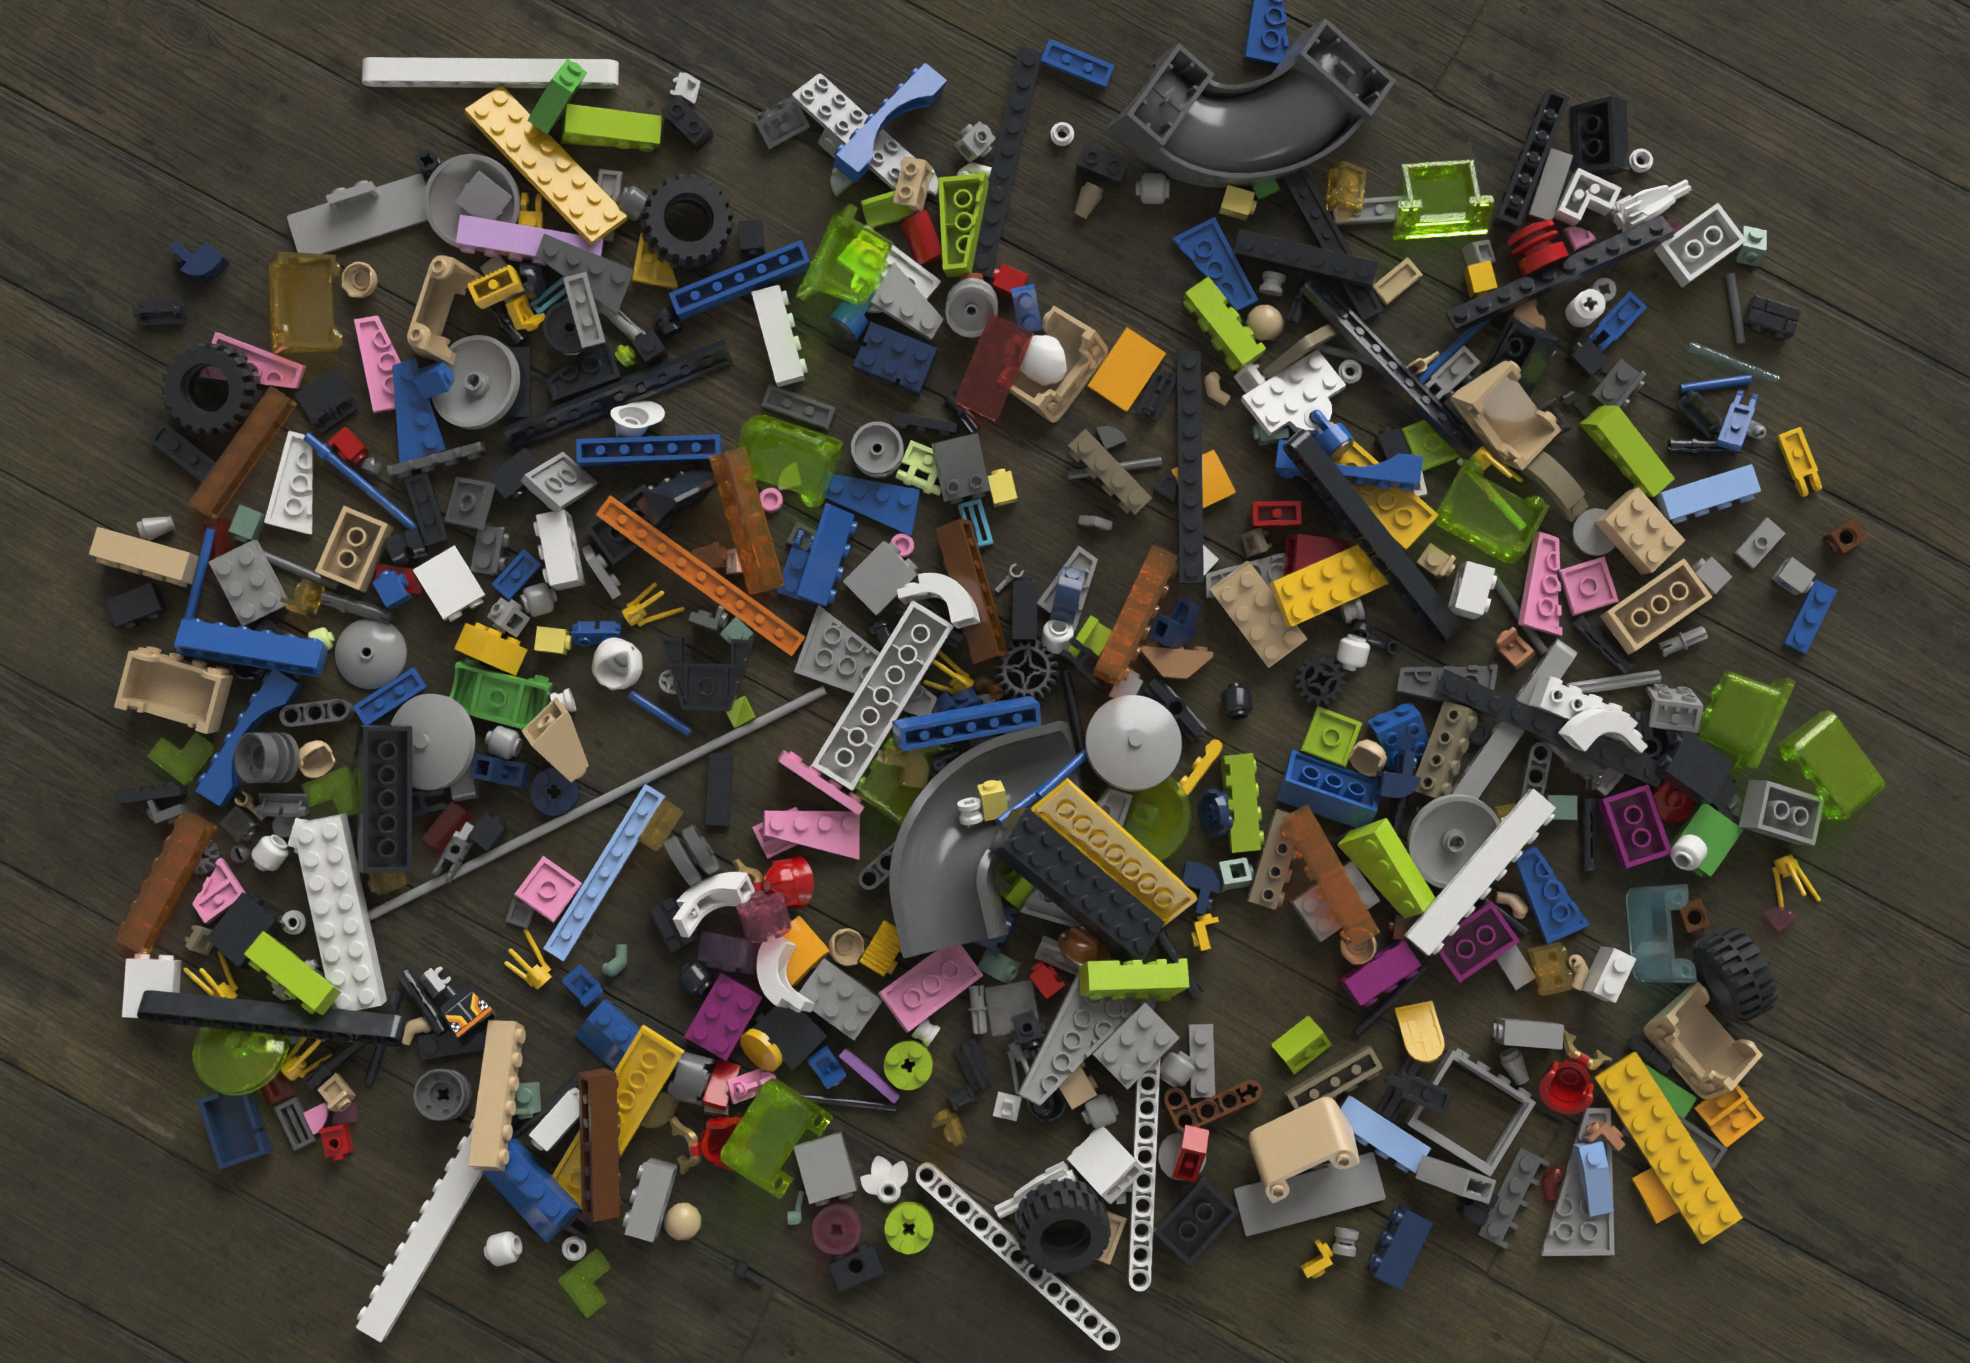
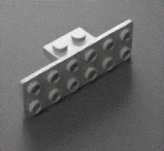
M821 73L796 90L791 96V99L825 128L818 144L834 158L836 157L834 155L836 149L841 144L846 145L850 141L849 137L857 128L860 130L868 117L866 113ZM882 129L874 142L873 160L870 170L895 191L903 158L915 157Z
M421 173L379 187H376L372 181H359L354 184V187L333 190L332 194L326 195L328 203L288 215L287 220L299 258L302 261L428 221L424 208L426 183Z
M1368 1152L1358 1155L1360 1163L1345 1170L1337 1169L1331 1163H1321L1286 1179L1290 1187L1289 1194L1274 1204L1267 1197L1262 1181L1235 1188L1234 1194L1245 1235L1250 1236L1384 1200L1386 1196L1374 1153Z

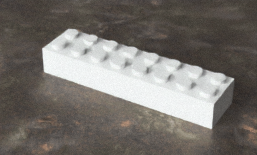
M912 600L811 766L853 791L893 727L892 721L899 718L932 664V661L954 628V625Z
M344 813L297 823L292 827L325 978L342 992L332 1004V1009L357 1011L381 1006L387 1001L347 814Z

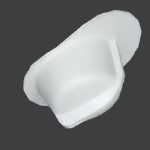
M643 400L615 407L611 410V417L615 421L616 436L618 438L641 437L646 432L648 426L662 421L665 415L664 409L659 404Z

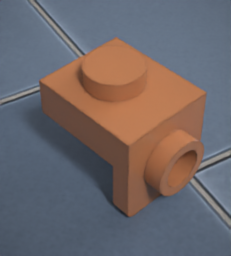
M1514 627L1508 631H1503L1496 640L1498 652L1516 670L1535 656L1534 650L1518 636L1517 630Z
M1595 1121L1590 1124L1585 1130L1587 1133L1583 1136L1586 1141L1593 1142L1601 1135L1617 1151H1620L1626 1145L1621 1140L1623 1137L1621 1132L1615 1126L1610 1128L1603 1121L1598 1123Z

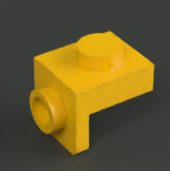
M525 293L516 295L505 304L516 330H535L545 318L544 313L533 315Z
M1211 913L1197 916L1198 921L1193 922L1195 932L1191 933L1194 947L1198 946L1200 951L1211 949L1205 925L1219 922L1218 917H1212Z
M1319 1240L1314 1241L1320 1255L1300 1266L1307 1278L1312 1276L1314 1279L1325 1273L1324 1269L1333 1264L1330 1259L1333 1254L1327 1243L1322 1244Z

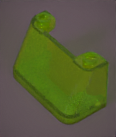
M755 415L743 423L731 477L738 479V482L745 485H751L752 482L762 480L801 493L800 498L804 501L805 505L817 507L824 502L842 452L843 442L770 416Z
M1465 459L1434 510L1439 514L1434 523L1505 563L1514 564L1525 554L1550 505L1546 504L1541 497L1536 495L1526 497L1525 499L1516 496L1482 477L1484 471L1481 464Z

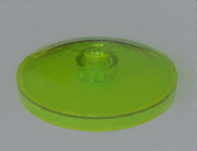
M1169 775L1162 783L1148 790L1135 792L1120 790L1133 795L1122 828L1159 861L1174 854L1184 843L1191 825L1190 802L1182 786ZM1107 784V785L1104 787L1103 791L1101 792V795H1100L1099 799L1101 798V796L1104 794V792L1106 791V789H1107L1108 787H1111V788H1114V789H1117V788H1115V787H1113V786Z
M201 1027L193 1046L195 1070L206 1085L219 1093L226 1095L251 1093L266 1085L281 1069L288 1053L289 1036Z

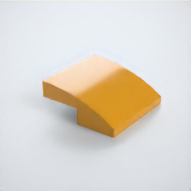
M1211 450L1203 454V508L1236 493L1215 451ZM1176 467L1171 472L1178 485V467Z
M800 916L778 933L797 945L787 965L788 981L791 986H795L811 968H816L830 950Z
M1738 1084L1731 1092L1704 1100L1694 1108L1710 1131L1726 1148L1764 1119L1748 1100L1749 1097Z
M1652 1168L1631 1179L1656 1224L1679 1212Z

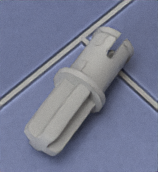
M1700 626L1683 634L1679 632L1678 636L1660 642L1658 645L1660 651L1663 650L1661 652L1662 655L1666 657L1681 649L1688 650L1689 646L1706 640L1708 636L1704 627Z
M984 985L969 986L971 1008H968V1011H971L972 1031L974 1034H984L987 1032L985 1010L988 1009V1007H985Z

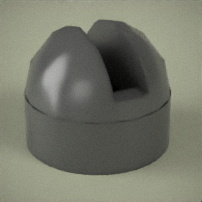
M374 457L367 458L360 470L370 476L378 477L381 472V462L376 460L374 463Z
M237 844L231 849L230 856L236 863H246L251 858V849L245 844ZM237 848H238V850H239V852H240V854H241V856H242V858H243V859H241V860L239 859V856H238V854H237V852H236V849H237Z

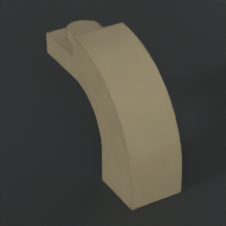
M1543 450L1521 470L1524 476L1539 484L1553 498L1568 521L1573 522L1589 507L1583 497L1585 495L1584 491L1574 478Z

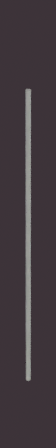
M824 686L461 865L452 880L827 695ZM447 872L368 911L370 921L448 883L445 881Z

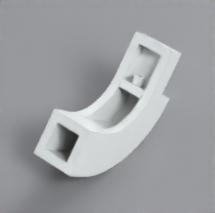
M937 573L918 574L919 584L915 582L907 583L903 588L897 589L898 599L904 604H909L912 600L916 602L928 598H939L946 601L951 623L957 629L980 623L978 610L972 597L958 582L948 576Z
M1591 709L1581 712L1570 719L1558 732L1574 749L1586 751L1596 738L1607 732H1612L1630 750L1642 753L1647 748V745L1641 740L1643 736L1634 729L1638 722L1623 713L1607 709Z
M742 872L717 874L698 882L684 892L677 900L680 909L673 918L681 937H690L702 918L717 908L724 906L745 907L755 892L748 874Z
M768 931L760 946L757 957V977L761 989L766 997L777 1007H789L798 1013L801 1010L811 1012L815 1003L795 991L787 978V965L797 945L777 933Z

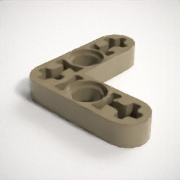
M1329 323L1310 333L1262 371L1268 380L1293 365L1307 352L1331 340L1340 333L1339 330L1332 323Z

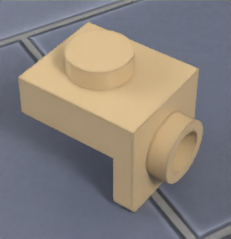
M337 1073L317 1089L327 1101L328 1105L326 1107L329 1111L341 1112L351 1105V1100L356 1096L340 1074Z

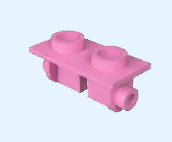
M760 1068L727 1080L726 1083L733 1104L770 1091L769 1086L774 1084L776 1076L774 1073L765 1072Z

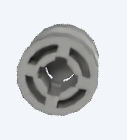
M1335 1227L1334 1236L1336 1241L1332 1245L1331 1252L1355 1257L1357 1250L1355 1241L1358 1240L1359 1231Z

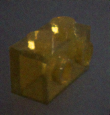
M1555 941L1528 948L1539 995L1546 996L1572 990L1571 983H1574L1571 970L1567 969L1565 960L1568 959V954L1565 946H1561V942Z

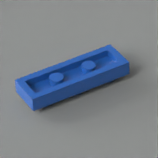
M1051 39L1048 41L1040 62L1103 89H1106L1115 67L1113 64Z
M1813 580L1814 584L1807 592L1782 643L1803 655L1807 653L1837 590L1818 580Z
M413 667L354 705L353 708L364 725H372L428 687L416 668Z

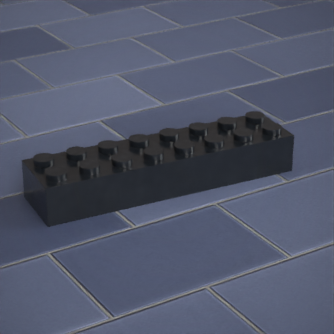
M1028 807L1011 810L988 848L1125 962L1132 960H1142L1143 962L1165 922Z

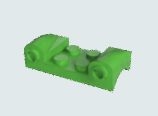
M465 657V660H460L455 665V677L450 698L457 701L470 716L524 729L549 704L553 684L548 682V677L535 675L534 678L527 680L484 669V666L479 664L480 660L472 657Z

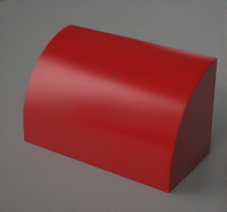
M927 210L921 211L902 222L901 228L916 263L924 267L942 259V247Z

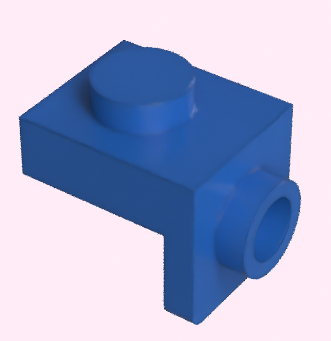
M581 964L562 980L564 985L580 999L584 1007L596 1002L603 992L600 983Z
M827 1045L807 1058L809 1065L822 1080L826 1089L840 1084L843 1078L846 1077L842 1065Z

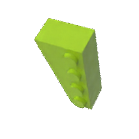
M567 104L562 116L560 144L606 146L620 149L638 148L644 152H652L653 149L657 150L660 145L662 116Z
M985 173L938 178L943 271L948 278L972 273L989 186V180Z
M1209 276L1185 292L1183 297L1185 299L1183 301L1185 307L1190 313L1194 312L1199 319L1197 320L1198 325L1204 332H1209L1213 338L1211 343L1217 351L1221 350L1226 356L1224 360L1232 371L1235 369L1238 373L1251 362L1254 363L1262 357L1266 347L1262 342L1258 345L1255 343L1254 332L1249 326L1243 327L1240 324L1242 321L1235 309L1232 307L1227 308V299Z
M1599 405L1586 419L1579 423L1616 464L1621 473L1634 484L1633 487L1639 488L1646 497H1655L1675 479L1619 406Z
M1253 753L1223 756L1220 758L1223 791L1227 794L1228 812L1233 820L1232 829H1228L1230 853L1261 850V845H1264L1263 830L1259 831V821H1262L1261 808L1257 807L1259 787L1258 783L1255 782L1257 769Z
M1387 818L1350 830L1339 842V848L1405 919L1424 913L1435 899V896Z
M264 931L244 953V955L251 959L248 963L258 972L262 969L268 973L266 978L276 986L281 983L286 987L283 992L293 1000L297 997L303 1001L301 1006L311 1014L316 1011L324 1015L342 993L323 976L315 972L308 964L298 959L299 957L287 949L281 942Z
M1157 959L1143 965L1142 960L1127 961L1123 965H1120V961H1088L1079 967L1080 995L1089 996L1091 1000L1103 999L1106 996L1112 997V1000H1125L1127 997H1134L1135 1001L1157 998V1001L1164 1002L1170 1001L1171 997L1189 988L1187 959H1178L1174 964H1167V959Z

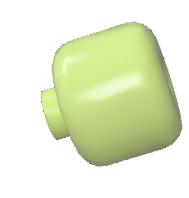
M321 627L308 633V638H317L324 642L327 651L332 648V641L335 639L333 633L328 632L326 628Z

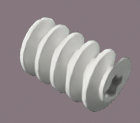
M1587 289L1581 292L1567 305L1565 312L1568 322L1576 327L1590 325L1605 309L1604 296L1594 289Z

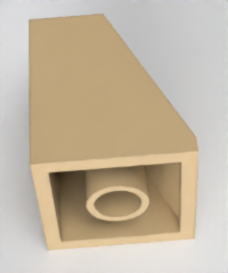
M555 697L522 732L531 746L572 783L575 779H579L584 775L589 765L571 716L561 701Z

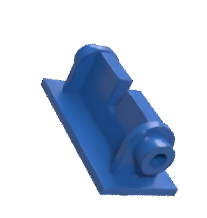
M578 621L577 624H573V631H571L574 645L590 646L591 644H601L609 638L621 639L622 624L617 623V621H600L599 629H595V621Z

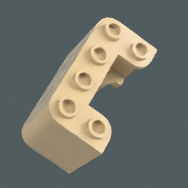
M138 647V650L128 652L114 707L125 711L129 707L140 713L147 712L188 724V727H196L195 731L205 734L217 732L220 729L234 675L229 673L230 669L220 666L210 668L206 667L207 663L204 661L193 659L192 662L185 661L184 656L170 653L168 656L161 654V649L155 647Z

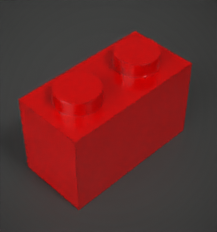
M1301 501L1252 502L1250 505L1251 529L1299 528L1302 525Z
M1185 1125L1175 1154L1172 1177L1196 1183L1207 1151L1209 1130Z

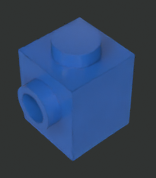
M443 360L418 369L412 380L424 400L448 392L454 383V375L449 367L447 368Z
M386 570L377 576V580L372 582L385 606L391 610L412 598L407 589L410 585L403 574L399 575L395 571L390 572Z

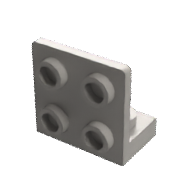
M1663 684L1646 686L1645 691L1653 701L1648 722L1650 727L1698 733L1703 704L1692 689L1687 687L1671 689Z

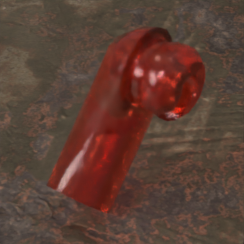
M1561 1166L1549 1168L1541 1179L1545 1201L1557 1199L1555 1186L1565 1177V1171Z

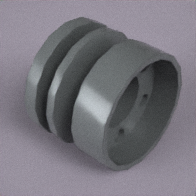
M252 732L244 734L239 739L234 754L237 774L247 783L289 782L294 778L299 766L300 759L297 742L287 733Z
M435 1069L425 1073L416 1083L413 1094L415 1106L419 1112L428 1119L438 1121L460 1117L471 1105L473 1096L472 1086L467 1077L459 1071L450 1069ZM443 1090L450 1091L448 1093L449 1099H442L444 1096Z

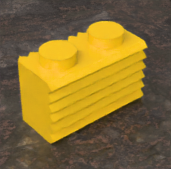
M507 265V268L503 266V269L494 271V273L490 272V275L486 274L485 277L477 278L476 281L468 282L467 285L476 305L481 309L525 290L518 272L511 265Z
M884 920L859 961L883 977L886 973L892 974L898 964L894 959L899 952L902 953L896 926Z

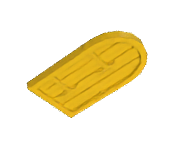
M1433 1001L1395 1008L1404 1046L1409 1056L1421 1063H1430L1437 1060L1444 1050V1036L1442 1035Z

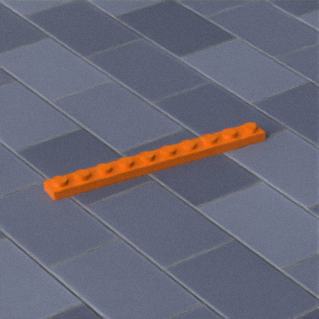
M611 495L596 515L790 656L794 654L805 639V636Z

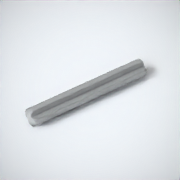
M1659 670L1572 682L1567 683L1566 687H1569V685L1576 686L1583 690L1582 694L1660 683L1661 674Z

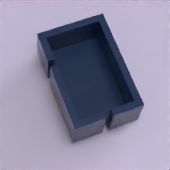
M871 322L863 340L864 347H860L853 364L854 371L894 387L897 386V379L901 380L899 384L901 390L920 397L938 354L937 348Z
M251 1082L197 1100L219 1170L273 1151L267 1130H261L265 1123Z
M1399 1204L1397 1208L1394 1207L1388 1218L1390 1224L1387 1230H1382L1377 1241L1380 1247L1376 1252L1373 1251L1370 1254L1367 1265H1369L1368 1271L1374 1277L1401 1290L1433 1223L1426 1217Z

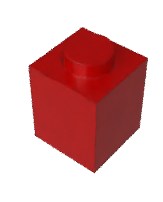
M1002 263L1000 269H995L990 281L994 282L993 290L1012 298L1010 289L1026 286L1029 275Z

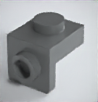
M159 800L147 801L149 806L147 808L148 816L155 824L167 822L169 825L183 821V816L189 814L186 805L179 804L162 810Z

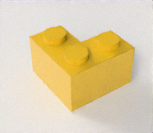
M477 622L475 626L468 623L465 624L454 648L515 676L527 652V649L519 646L521 641L507 636L506 640L500 638L501 632Z

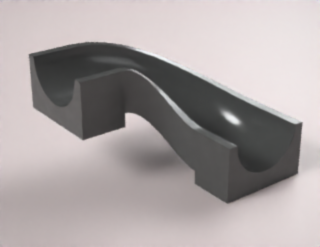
M1326 18L1299 35L1270 76L1245 84L1227 85L1213 81L1214 73L1178 43L1155 60L1152 64L1155 70L1147 83L1124 111L1108 125L1106 130L1145 163L1173 179L1192 185L1212 188H1227L1228 185L1233 187L1252 186L1289 175L1339 147L1358 129L1365 119L1372 116L1396 80Z
M1057 721L1015 731L981 743L944 767L916 798L898 832L890 865L889 891L903 958L1009 934L999 888L995 886V871L1000 858L988 849L1001 827L997 825L995 819L989 821L983 819L982 822L973 825L961 824L959 820L961 811L958 810L957 803L965 798H979L977 785L989 780H1001L1006 792L1007 807L1009 809L1045 781L1050 780L1076 756L1068 722ZM1078 767L1067 778L1084 792ZM1037 799L1028 808L1031 810V807L1039 802L1040 799Z

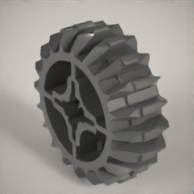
M1019 639L1018 647H1015L1014 643L1010 642L1009 647L1011 651L1009 656L998 660L1002 662V665H994L995 670H1001V673L995 675V679L1003 678L998 687L1002 688L1005 685L1008 687L1004 691L1005 695L1013 691L1012 699L1017 698L1018 694L1022 695V697L1030 695L1035 699L1034 694L1037 693L1039 698L1042 699L1044 698L1042 689L1048 693L1051 692V688L1047 684H1056V681L1050 678V676H1058V671L1051 670V667L1058 666V662L1050 663L1049 660L1055 654L1050 653L1046 655L1047 647H1043L1042 650L1039 649L1041 641L1037 640L1035 646H1031V641L1027 640V645H1023L1022 639ZM1025 651L1022 663L1007 665L1013 655ZM1032 652L1043 659L1046 669L1033 665L1031 661ZM1028 658L1029 669H1033V673H1029L1026 682H1024V673L1016 669L1024 668ZM1006 672H1012L1020 676L1021 689L1010 682ZM1046 676L1039 686L1028 690L1031 677Z

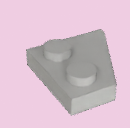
M590 544L582 548L586 561L612 599L619 596L621 593L618 586L621 583L614 573H608L605 568L608 564L602 555H597Z

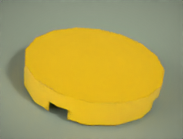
M749 1029L740 1038L744 1053L756 1066L764 1071H775L782 1063V1054L777 1045H771L768 1042L770 1038L765 1033L756 1029Z

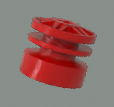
M1552 219L1533 223L1521 229L1507 240L1509 248L1520 245L1511 252L1513 256L1525 255L1517 263L1522 277L1569 257L1563 242L1553 244L1550 242L1559 234L1557 230L1547 232L1555 226Z

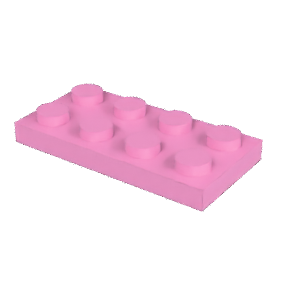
M957 945L934 951L878 994L907 1033L981 978L983 974L963 946Z

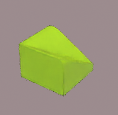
M746 696L735 700L732 710L726 711L734 728L756 719Z

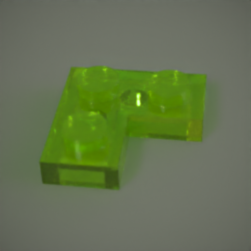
M195 733L182 750L166 738L161 737L147 757L183 785H188L217 747L199 733Z
M348 766L302 784L310 807L333 799L339 814L346 813L347 816L358 814V790L354 780L350 779L351 773Z
M598 1248L558 1279L586 1318L608 1302L593 1283L612 1268Z

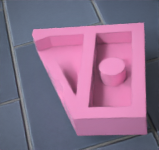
M219 858L215 864L217 866L211 877H207L202 891L198 893L192 903L206 924L211 923L228 911L242 892L246 893L223 858Z

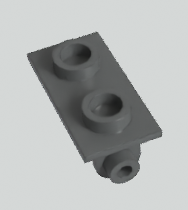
M259 793L260 805H257V814H261L262 817L279 816V813H282L283 817L302 818V816L310 814L307 794Z

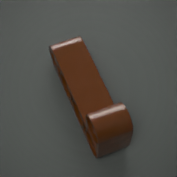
M1248 1080L1190 1106L1185 1093L1181 1089L1171 1088L1166 1092L1163 1104L1174 1129L1182 1135L1184 1128L1178 1123L1181 1117H1188L1191 1120V1126L1202 1129L1256 1104L1262 1095V1087L1257 1081ZM1248 1087L1250 1090H1256L1254 1098L1251 1095L1243 1097V1103L1241 1104L1239 1096L1244 1095ZM1171 1095L1179 1096L1181 1104L1178 1106L1170 1105L1168 1097ZM1225 1097L1233 1098L1235 1106L1233 1108H1226L1222 1103V1099ZM1203 1107H1209L1213 1110L1214 1114L1211 1118H1204L1200 1110Z

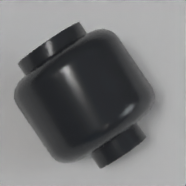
M1241 683L1229 684L1228 688L1221 693L1223 713L1229 716L1231 720L1247 718L1248 714L1253 710L1250 689L1243 687Z
M702 962L686 963L680 969L679 984L692 997H705L710 993L715 984V977Z

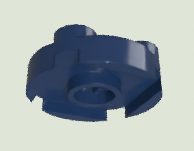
M549 768L535 776L530 788L531 800L535 808L546 815H563L577 803L579 785L576 779L571 783L556 768ZM557 785V789L561 790V795H557L558 798L553 799L552 795L548 793L549 788L552 789L551 786Z
M1214 788L1203 790L1200 793V796H1203L1202 802L1198 803L1200 823L1203 829H1208L1211 832L1208 834L1210 837L1223 836L1228 829L1233 827V820L1229 815L1227 807V794L1224 791L1219 792Z

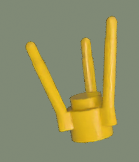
M1484 446L1469 458L1473 462L1469 467L1475 472L1490 501H1494V497L1479 470L1480 467L1485 470L1492 464L1508 478L1513 477L1518 482L1523 481L1519 475L1494 457Z
M654 582L636 599L628 603L627 608L623 609L622 613L630 626L638 624L641 627L646 623L683 612L685 608L680 607L644 618L647 615L644 608L664 595V591H660L642 604L639 603L657 586Z
M942 650L938 652V655L957 673H954L937 660H933L932 663L952 677L949 685L953 687L950 688L927 680L923 681L924 685L947 691L953 696L971 687L974 683L969 674L958 667Z
M1792 854L1774 861L1776 867L1771 869L1775 878L1780 910L1784 909L1780 874H1782L1783 878L1792 876L1801 895L1806 896L1803 885L1797 876L1798 874L1817 902L1821 901Z
M524 929L527 940L542 967H539L537 964L531 968L513 949H509L508 952L528 972L527 975L508 961H505L504 965L524 979L531 987L534 986L538 990L552 977L548 973L551 968L546 964L529 930Z
M220 950L218 955L229 985L223 982L218 986L209 974L201 968L199 972L213 988L212 990L192 971L184 968V972L210 996L234 999L238 997L235 991L239 988L234 982L224 954Z
M300 1038L291 1053L284 1059L286 1062L281 1066V1071L287 1078L292 1081L299 1076L303 1078L310 1071L319 1067L321 1061H326L332 1056V1054H329L305 1068L307 1066L305 1059L321 1043L320 1039L316 1040L299 1056L296 1053L307 1039Z

